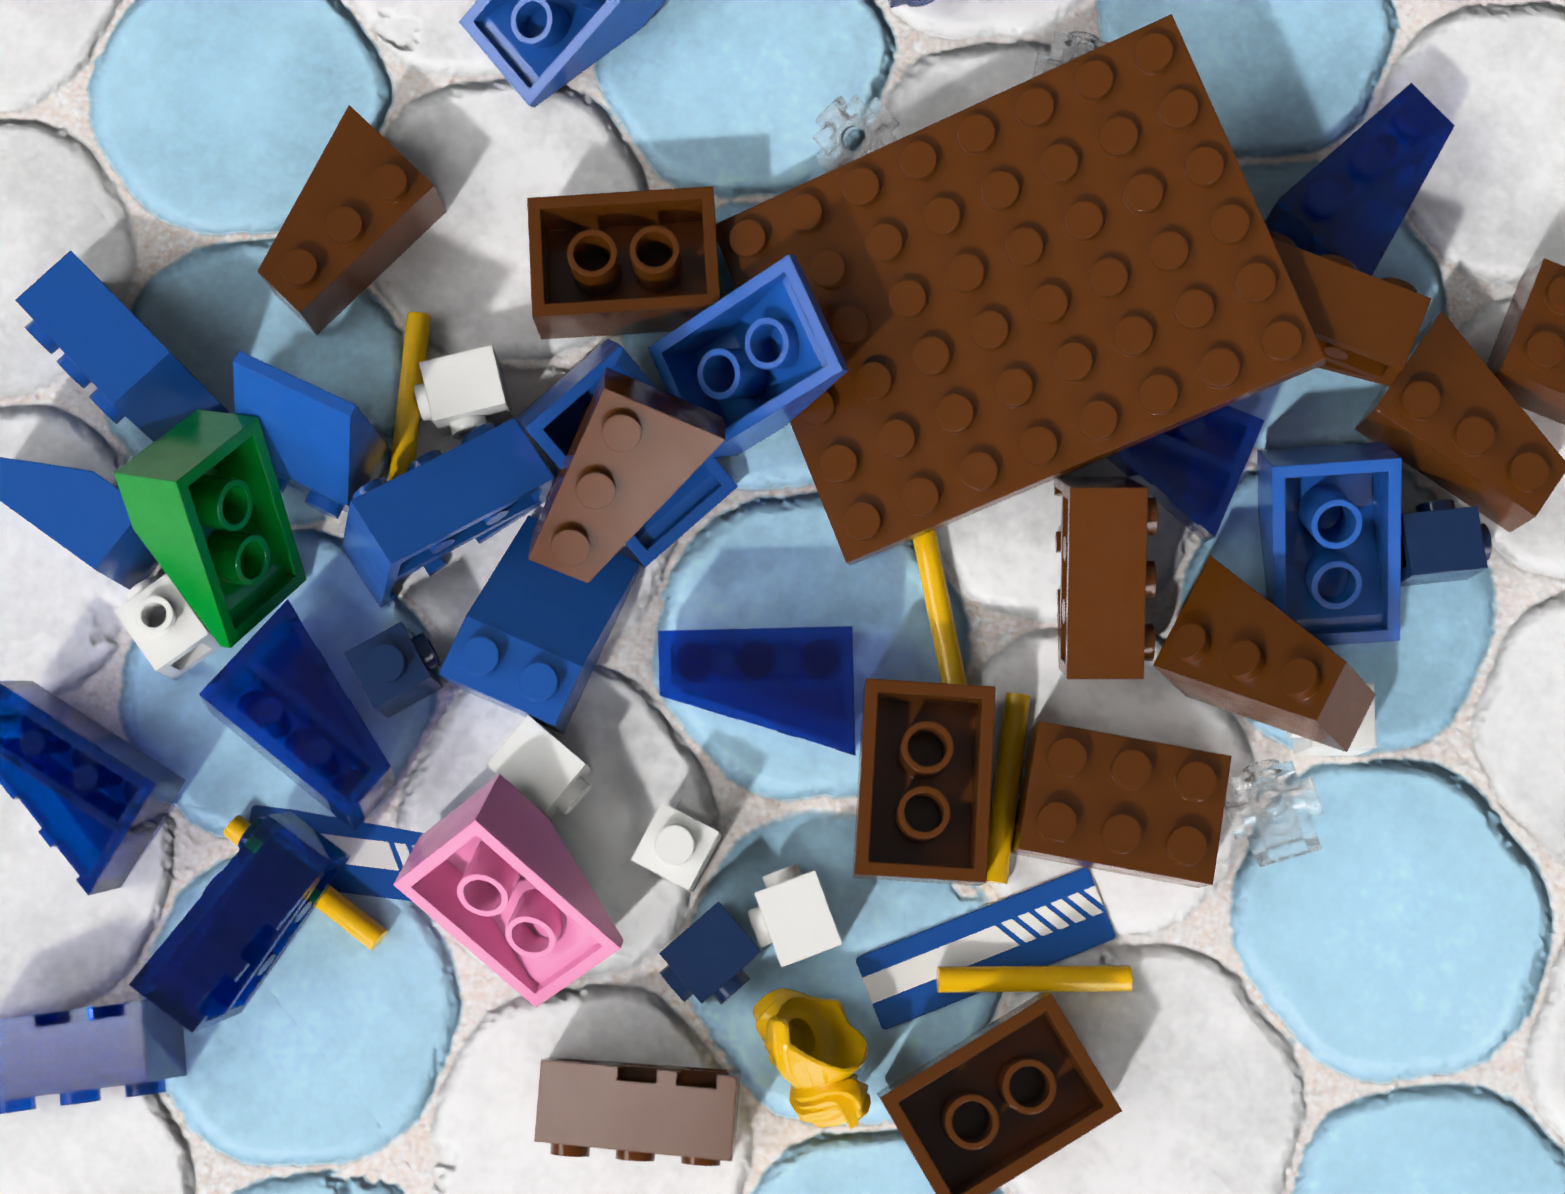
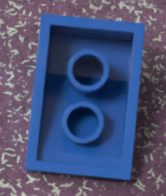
M477 0L459 23L529 106L536 107L639 31L666 0Z
M792 254L779 260L648 347L649 353L669 394L723 417L726 439L708 458L738 456L781 430L849 371L796 255Z
M606 339L515 418L559 470L563 465L606 367L656 388L620 344L610 339ZM707 458L625 545L645 567L648 566L734 491L738 485L715 458Z
M238 351L233 360L235 414L259 418L280 492L284 493L287 485H290L307 493L308 495L304 502L323 514L338 519L342 511L348 513L350 501L353 500L354 493L366 483L384 476L391 462V449L357 405L242 351Z
M1383 442L1257 450L1258 515L1267 600L1326 646L1400 641L1402 458Z
M0 457V501L94 570L130 590L139 582L149 578L159 565L133 530L117 481L112 485L91 470Z
M528 515L467 613L439 671V675L453 686L523 717L528 715L537 723L564 734L638 575L641 564L616 553L589 583H585L528 560L532 532L538 519Z

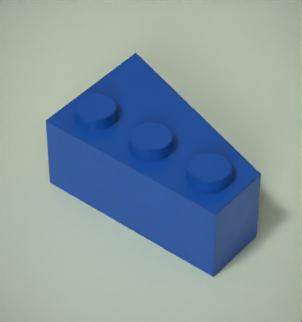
M71 250L15 300L33 319L25 326V329L49 353L53 354L59 348L65 353L56 362L83 389L91 382L98 388L89 397L114 423L118 424L126 416L147 437L155 442L197 409L229 413Z
M515 418L496 427L493 423H485L469 432L462 439L461 445L443 454L440 450L429 451L414 460L409 465L408 472L390 481H387L384 477L376 478L360 487L354 493L353 500L350 501L342 549L381 608L397 598L392 590L393 585L421 567L425 568L429 576L433 575L447 566L441 556L473 539H476L481 544L543 504L554 481V476Z

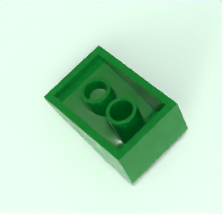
M197 409L113 472L133 530L221 647L232 648L307 580L258 417Z

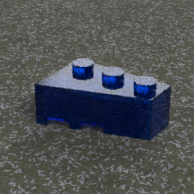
M1410 83L1278 199L1265 220L1268 231L1287 236L1295 242L1297 248L1319 256L1332 254L1351 261L1358 271L1372 276L1455 125L1422 92Z
M1225 406L1106 458L1129 478L1148 487V494L1151 497H1155L1161 506L1205 543L1216 537L1264 420L1231 406Z
M288 599L199 693V696L213 716L354 832L397 784L391 765L354 705L348 699Z
M852 626L658 631L659 696L730 718L743 720L856 756Z
M0 681V784L13 800L19 799L41 826V829L38 831L50 848L57 847L78 873L79 877L76 881L88 896L121 888L186 780L34 681Z
M292 812L271 814L266 818L261 816L247 828L238 843L240 850L226 867L210 881L199 900L129 984V986L191 1033L242 1013L314 910L321 897L351 857Z
M181 998L140 999L126 1001L123 1004L70 1009L69 1011L0 1019V1114L36 1109V1096L59 1093L60 1106L100 1101L101 1088L125 1085V1097L166 1092L165 1079L187 1076Z

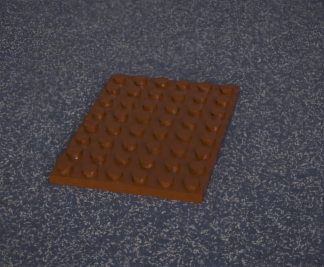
M1172 14L716 224L717 242L736 289L787 255H796L849 369L830 388L790 421L844 559L849 565H854L1324 365L1326 361Z

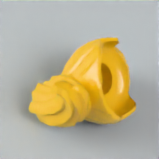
M780 988L769 992L754 1006L755 1028L762 1041H764L770 1063L792 1084L789 1102L800 1120L807 1123L811 1122L819 1128L839 1126L845 1122L850 1129L857 1127L859 1120L868 1114L871 1104L870 1094L867 1092L868 1085L858 1081V1075L855 1074L863 1066L868 1054L866 1039L851 1026L842 1003L836 999L812 997L787 988Z

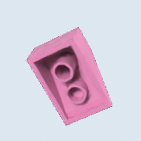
M500 773L419 837L393 884L535 1007L541 1005L621 949L624 941L547 815Z

